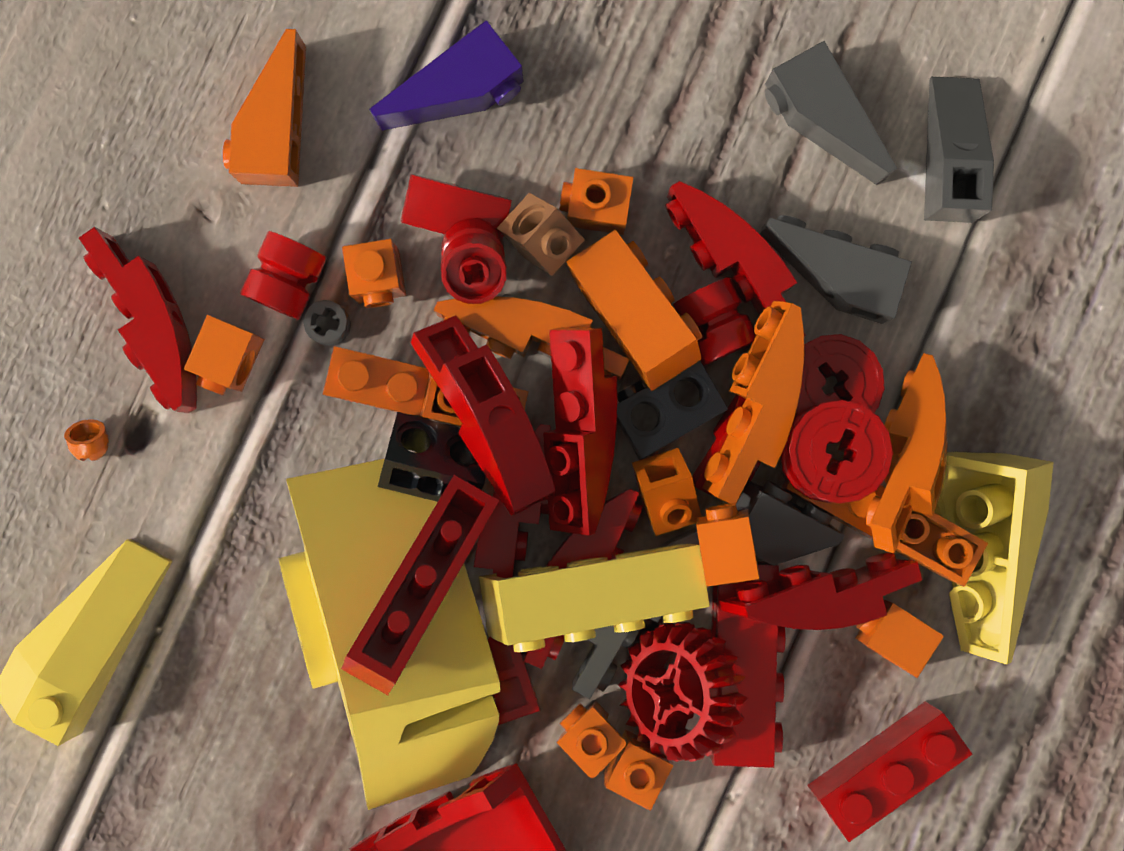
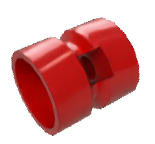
M465 219L455 223L445 233L442 241L441 278L446 291L456 300L467 304H482L492 300L502 291L506 281V260L502 237L495 227L480 219Z
M268 231L257 254L262 264L260 268L250 269L240 294L277 312L300 320L310 298L306 286L307 284L317 282L327 258L295 240Z
M730 277L702 287L672 305L679 316L688 313L698 326L702 334V338L698 340L701 354L700 361L703 366L752 344L757 335L754 333V327L748 315L739 314L737 311L741 300Z

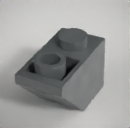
M748 480L736 506L737 511L748 509L757 558L775 566L839 545L845 535L830 524L834 517L833 515L817 508L810 502H807L804 508L792 503L790 500L793 494L769 480L766 481L763 487Z

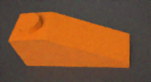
M286 29L231 124V139H226L224 142V166L226 169H229V173L241 184L299 186L306 45L296 29Z

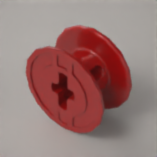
M843 334L821 335L805 343L802 384L795 416L811 406L840 399L862 404L875 413L879 408L885 390L883 369L875 353L860 340ZM834 376L838 381L833 387L834 392L825 394L822 390V387L826 384L825 378Z
M838 400L811 406L795 416L780 457L783 472L796 490L809 499L841 504L860 501L879 488L889 474L893 451L890 434L878 415L862 404ZM844 435L838 448L839 451L844 452L843 460L832 461L826 470L832 454L826 453L827 445L838 443Z

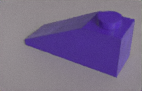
M486 20L369 110L382 131L486 111L495 103L498 106L508 103L520 92V84L524 82L522 65Z

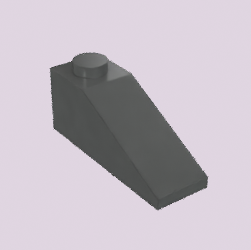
M825 41L773 68L765 83L767 87L765 89V97L772 111L776 115L782 114L788 126L876 185L884 181L897 169Z

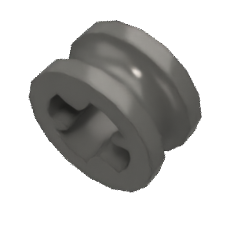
M322 300L315 302L307 309L304 315L303 324L306 333L311 339L322 345H337L344 341L350 333L351 321L348 313L333 301ZM330 311H335L337 314L333 316V319L339 322L338 329L336 331L329 329L325 336L319 335L318 332L322 328L316 325V319L318 316L327 317Z

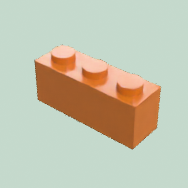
M615 229L566 261L575 284L627 358L630 359V362L651 392L701 360L698 340L702 338V334L698 326L688 313L679 316L671 305L675 301L671 290L660 276L654 280L645 270L648 262L634 241L626 244Z

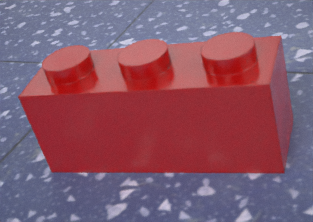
M925 701L807 786L846 840L851 842L973 754L946 715Z

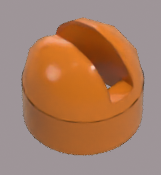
M88 419L76 422L64 434L69 451L78 460L85 461L89 458L91 461H96L106 454L108 450L109 438L106 428L101 421Z

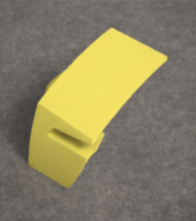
M385 459L286 479L305 551L278 558L312 688L315 689L335 682L339 684L357 752L368 810L470 777L480 765L492 744L499 723V713L492 695L500 692V682L465 564L461 567L388 696L341 669L346 655L437 504L436 501L378 487Z

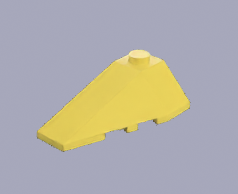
M947 452L944 481L934 513L988 542L965 587L952 582L953 589L949 592L961 651L1004 664L1012 662L1048 515L1054 462L1006 453Z
M127 539L15 647L0 675V703L13 723L57 746L82 734L164 579L172 560L132 539Z

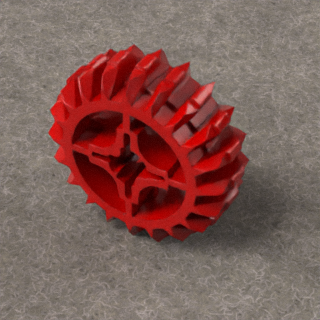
M688 622L677 623L676 625L673 623L659 625V628L640 635V643H636L628 648L632 659L620 665L627 674V679H623V681L617 684L626 690V699L619 706L629 708L631 717L626 725L638 726L637 742H644L645 744L650 742L651 753L665 754L668 761L689 760L694 762L704 759V756L717 754L723 749V743L730 742L732 738L736 737L733 726L739 725L745 719L736 706L744 704L748 699L739 693L737 684H740L746 677L734 674L732 666L738 657L732 654H723L726 641L720 638L712 639L711 629L704 627L696 628L694 624ZM674 652L677 653L675 662L669 664L667 670L664 669L669 657ZM694 713L699 715L700 719L692 730L686 729L688 719H692Z

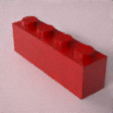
M453 475L346 655L341 668L343 671L387 696L389 695L499 502L498 499Z
M757 562L759 579L712 586V639L720 638L725 640L726 645L723 654H732L738 657L732 669L734 674L746 677L740 684H737L739 693L748 698L744 704L736 706L745 718L739 725L733 726L736 737L732 738L730 742L723 743V749L717 754L709 756L714 766L774 768L775 752L781 753L783 749L782 723L775 721L776 702L782 703L784 700V676L782 672H777V653H784L785 627L753 621L724 612L719 602L737 595L736 588L745 583L753 581H766L768 583L779 579V565L773 566L767 562Z

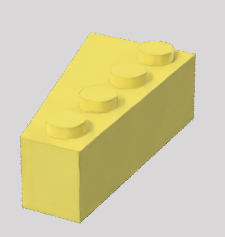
M678 544L615 555L616 559L607 560V557L577 560L567 563V568L559 569L558 566L521 569V572H518V576L512 578L497 577V573L479 576L487 634L489 637L507 646L513 645L514 652H526L544 648V639L564 635L565 642H578L595 638V629L614 625V632H629L645 628L644 619L662 616L664 623L693 619V610L710 607L700 545Z

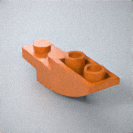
M495 296L492 300L482 304H467L454 298L437 301L433 310L438 317L444 320L457 315L468 333L472 332L487 339L486 344L493 353L511 360L514 353L525 357L532 340L540 343L537 349L539 353L551 358L549 330L562 327L591 328L593 324L592 319L570 310L543 302L515 297ZM603 347L605 375L617 376L619 381L630 359Z
M773 301L771 307L763 310L755 324L754 333L757 335L748 353L741 355L732 372L734 382L729 391L746 400L743 406L738 407L731 415L726 429L728 436L720 453L717 452L710 458L704 472L706 481L702 487L717 498L730 504L737 503L758 460L773 468L776 467L792 427L801 390L804 365L801 307L793 303Z
M333 347L322 395L393 412L420 415L429 420L462 426V422L427 368L341 347ZM513 388L525 410L529 391Z
M923 353L916 370H909L907 372L901 390L902 402L898 410L891 409L886 418L884 426L890 434L893 451L889 474L885 478L887 486L882 497L875 496L872 499L866 517V525L871 526L874 547L891 553H895L912 511L933 517L946 471L948 441L945 395L934 356Z
M831 457L830 462H829V464H828L826 470L828 469V467H829V465L831 464L832 461H837V460ZM788 478L785 480L782 488L833 515V519L873 540L871 526L866 525L867 512L872 499L875 496L882 497L885 487L880 485L876 491L860 501L838 504L809 499L796 490ZM912 511L895 552L909 560L918 561L919 565L965 587L988 542L936 513L932 517Z

